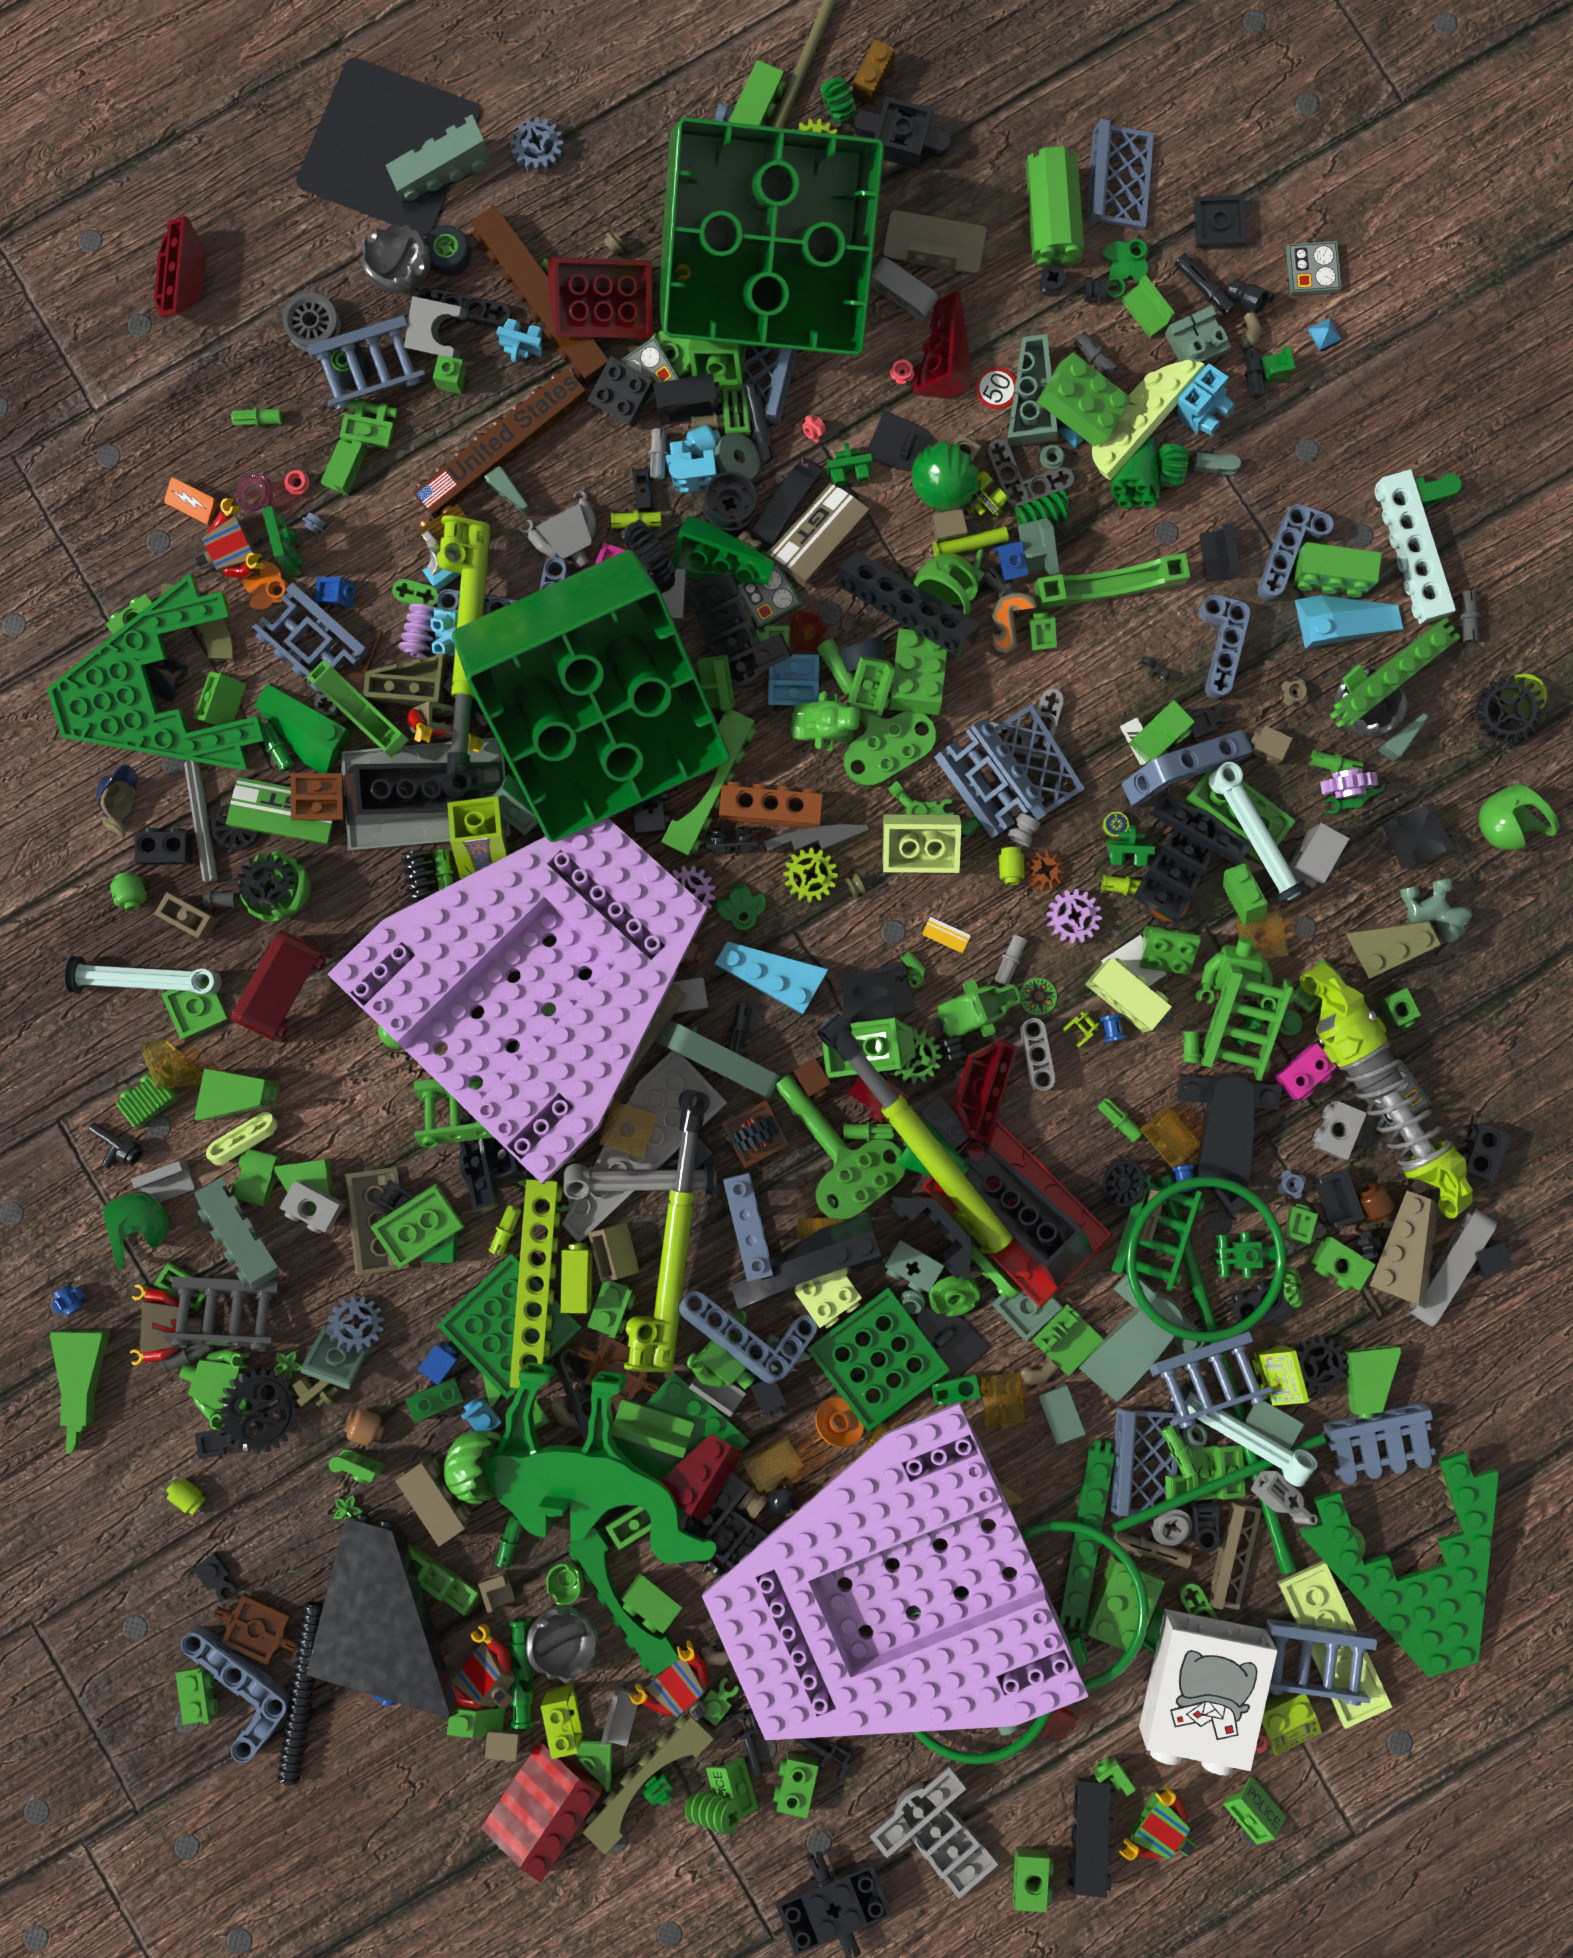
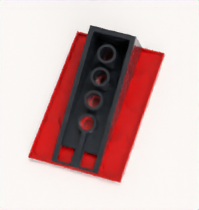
M996 1120L989 1144L971 1138L957 1151L966 1161V1165L971 1168L966 1178L1013 1236V1239L1005 1248L996 1253H987L988 1256L1042 1308L1113 1237L1112 1234L998 1120ZM933 1177L922 1186L930 1197L934 1198L950 1216L957 1210V1207ZM969 1235L979 1246H981L973 1235Z

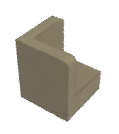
M962 509L932 515L931 524L936 543L967 535Z
M507 1570L484 1577L478 1584L488 1614L493 1612L496 1607L515 1600Z
M511 1727L509 1732L488 1731L485 1759L516 1761L520 1751L522 1729Z

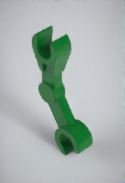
M1385 784L1381 785L1379 789H1374L1373 787L1365 788L1366 794L1358 795L1353 799L1338 801L1336 798H1328L1323 804L1333 803L1334 810L1326 811L1324 814L1333 815L1343 809H1358L1362 807L1368 798L1383 791Z

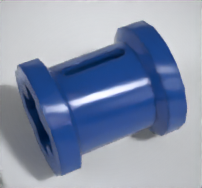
M1122 1013L1100 1018V1021L1104 1023L1106 1032L1105 1042L1127 1038V1035L1123 1033Z
M1195 1164L1173 1166L1172 1171H1175L1176 1181L1179 1182L1193 1178ZM1198 1187L1187 1189L1181 1192L1197 1190Z

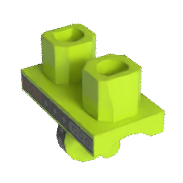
M983 470L977 475V483L980 479L982 482L980 491L976 493L978 497L975 498L972 495V501L967 506L966 511L971 514L976 510L982 516L986 512L982 506L984 503L993 514L999 516L1003 512L1001 508L1009 497L1000 487L992 495L989 496L985 489L994 480Z

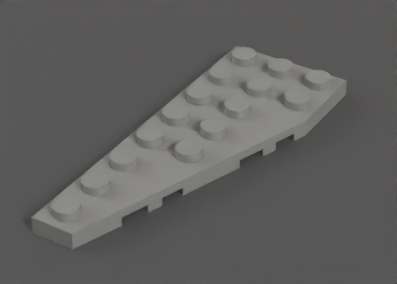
M672 1050L638 1082L591 1172L657 1170L680 1148L682 1131L679 1130L682 1109L679 1106L678 1099L684 1090L692 1089L708 1095L710 1106L707 1112L704 1113L703 1126L727 1102L683 1055ZM696 1097L692 1100V1107L696 1105ZM635 1190L590 1191L586 1197L574 1201L562 1225L580 1243L588 1233L592 1232Z

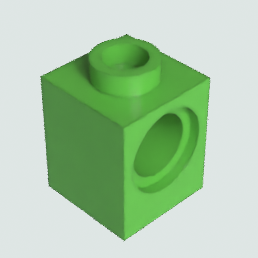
M438 354L433 374V380L437 388L462 394L467 375V369L463 360Z
M1408 988L1397 990L1377 1000L1390 1027L1400 1026L1401 1029H1404L1414 1024V1018L1421 1015ZM1398 1003L1404 1007L1402 1017L1396 1013Z

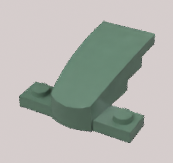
M1127 1273L1114 1285V1290L1135 1309L1117 1323L1116 1328L1079 1365V1369L1116 1402L1140 1380L1171 1340L1185 1353L1199 1349L1206 1343L1182 1339L1156 1325L1137 1303L1132 1293ZM1138 1275L1146 1298L1159 1314L1177 1326L1189 1330L1202 1331L1185 1316L1181 1306L1174 1298L1158 1289L1155 1290Z

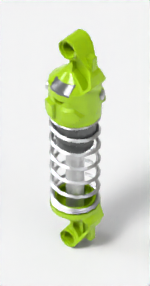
M1323 963L1316 965L1300 977V985L1306 993L1322 998L1320 1020L1316 1032L1320 1043L1325 1046L1324 1052L1331 1063H1336L1340 1070L1347 1071L1346 1080L1354 1082L1358 1088L1356 1097L1361 1099L1368 1098L1373 1101L1379 1099L1385 1109L1371 1111L1375 1102H1371L1368 1105L1367 1114L1374 1116L1388 1113L1393 1120L1395 1126L1382 1128L1381 1126L1384 1124L1385 1119H1381L1378 1122L1377 1130L1380 1132L1395 1131L1389 1138L1387 1147L1391 1149L1405 1148L1398 1158V1164L1402 1165L1405 1176L1411 1179L1422 1180L1440 1188L1439 1210L1446 1217H1457L1473 1202V1190L1466 1178L1465 1158L1457 1152L1456 1147L1451 1141L1445 1140L1433 1145L1431 1144L1429 1138L1440 1133L1443 1127L1438 1126L1425 1133L1418 1122L1430 1116L1432 1110H1426L1414 1116L1408 1107V1104L1418 1100L1422 1093H1416L1405 1100L1403 1099L1398 1088L1409 1082L1411 1076L1403 1078L1398 1071V1065L1401 1060H1395L1388 1050L1391 1043L1387 1041L1388 1038L1385 1035L1386 1028L1379 1017H1376V1014L1370 1011L1365 1003L1364 995L1354 988L1347 986L1339 974L1337 975L1328 965ZM1401 1133L1406 1143L1393 1145L1392 1142ZM1411 1150L1414 1155L1403 1162L1402 1159Z

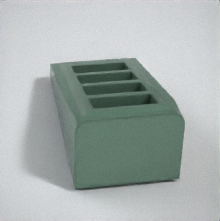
M497 467L484 477L487 484L520 512L526 516L531 514L528 504L502 467Z
M1424 713L1419 715L1383 744L1378 752L1391 761H1396L1402 757L1428 719V716Z

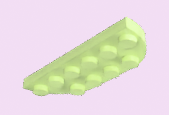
M1185 360L1167 365L1155 372L1148 373L1144 380L1136 386L1129 394L1131 400L1109 438L1092 447L1093 460L1104 477L1111 480L1178 404V398L1192 382L1194 383L1196 377L1205 368L1204 363Z

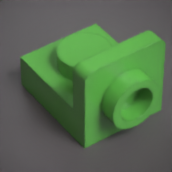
M1046 610L1034 611L1033 615L1027 616L1031 649L1056 648L1055 617Z
M1300 1204L1287 1208L1286 1214L1289 1215L1283 1237L1310 1244L1318 1214L1310 1212V1207Z
M1115 1756L1104 1758L1097 1763L1093 1772L1099 1783L1109 1777L1118 1791L1123 1789L1127 1796L1136 1790L1133 1782Z

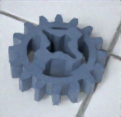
M536 117L533 123L527 118V125L523 126L519 123L517 125L519 132H512L514 140L510 141V145L513 149L514 159L517 158L519 166L525 164L526 171L528 172L532 167L535 168L536 173H539L542 167L548 172V165L551 164L556 167V158L562 159L563 157L561 150H564L562 133L558 132L556 124L550 126L547 118L543 123L539 121V117ZM534 140L539 144L541 150L535 145Z
M351 1296L350 1303L348 1304L344 1299L341 1300V1308L334 1306L332 1311L335 1315H329L328 1321L333 1324L327 1326V1331L334 1332L330 1336V1340L335 1341L338 1339L337 1348L339 1349L345 1345L347 1346V1353L351 1351L352 1347L356 1348L357 1353H360L362 1346L369 1350L371 1348L370 1341L377 1343L379 1338L376 1334L383 1333V1328L378 1325L384 1323V1318L377 1317L381 1313V1309L373 1310L374 1302L371 1301L368 1305L365 1304V1297H362L360 1302H356L355 1297ZM360 1310L365 1311L369 1315H364ZM349 1311V1315L345 1319H341V1321H339L340 1317L345 1312ZM357 1320V1323L360 1325L358 1329L354 1328L352 1321ZM373 1328L367 1337L362 1338L365 1331ZM342 1334H347L352 1340L344 1337Z

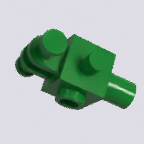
M1241 1231V1241L1231 1242V1247L1228 1246V1234L1216 1235V1238H1218V1248H1215V1251L1219 1253L1220 1258L1216 1259V1264H1219L1220 1268L1219 1277H1231L1230 1264H1232L1233 1268L1243 1269V1278H1253V1268H1263L1264 1261H1276L1275 1246H1262L1260 1241H1251V1231Z

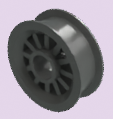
M310 292L297 295L288 302L284 309L282 317L284 330L292 343L305 352H308L307 347L310 344L340 335L341 321L332 303L320 294ZM317 320L314 325L307 326L309 321Z

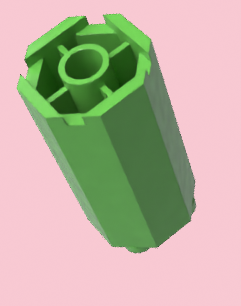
M1065 146L1045 147L1039 150V155L1034 157L1033 153L1028 155L1026 161L1032 260L1037 262V267L1046 268L1050 265L1071 267L1076 265V259L1082 257L1084 251L1077 152L1073 151L1070 154L1069 148Z

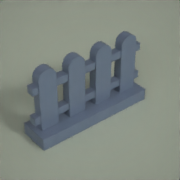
M1422 1402L1383 1410L1381 1413H1374L1375 1417L1359 1418L1358 1415L1323 1423L1324 1433L1333 1441L1329 1442V1448L1331 1451L1335 1450L1338 1467H1333L1334 1474L1336 1476L1340 1475L1341 1480L1346 1484H1353L1357 1480L1356 1471L1364 1470L1371 1479H1377L1381 1476V1466L1389 1465L1395 1473L1401 1474L1407 1469L1406 1461L1412 1459L1420 1468H1428L1432 1463L1431 1455H1436L1435 1448L1429 1446L1427 1430H1431V1424L1428 1421L1433 1420L1432 1413ZM1410 1434L1413 1451L1405 1452L1402 1436ZM1385 1440L1388 1456L1379 1457L1377 1441ZM1360 1445L1363 1461L1355 1463L1352 1446Z

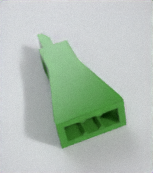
M59 1329L50 1332L61 1392L60 1426H67L66 1454H72L77 1451L81 1442L82 1430H86L87 1425L94 1423L95 1390L107 1349L110 1330Z

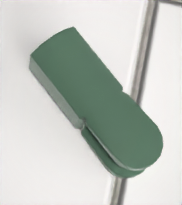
M1197 452L1194 457L1193 471L1232 476L1238 471L1241 460L1235 455Z

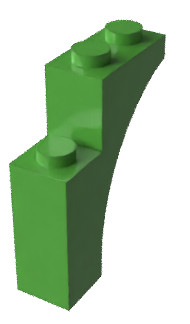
M325 660L306 677L391 758L404 749L409 739Z

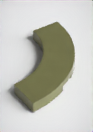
M161 584V595L174 585ZM223 619L197 625L207 645L208 659L235 661L233 639Z

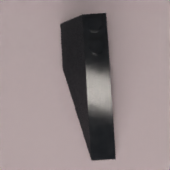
M870 1213L821 1228L770 1260L773 1276L748 1282L745 1276L732 1284L731 1288L737 1309L742 1310L885 1262Z

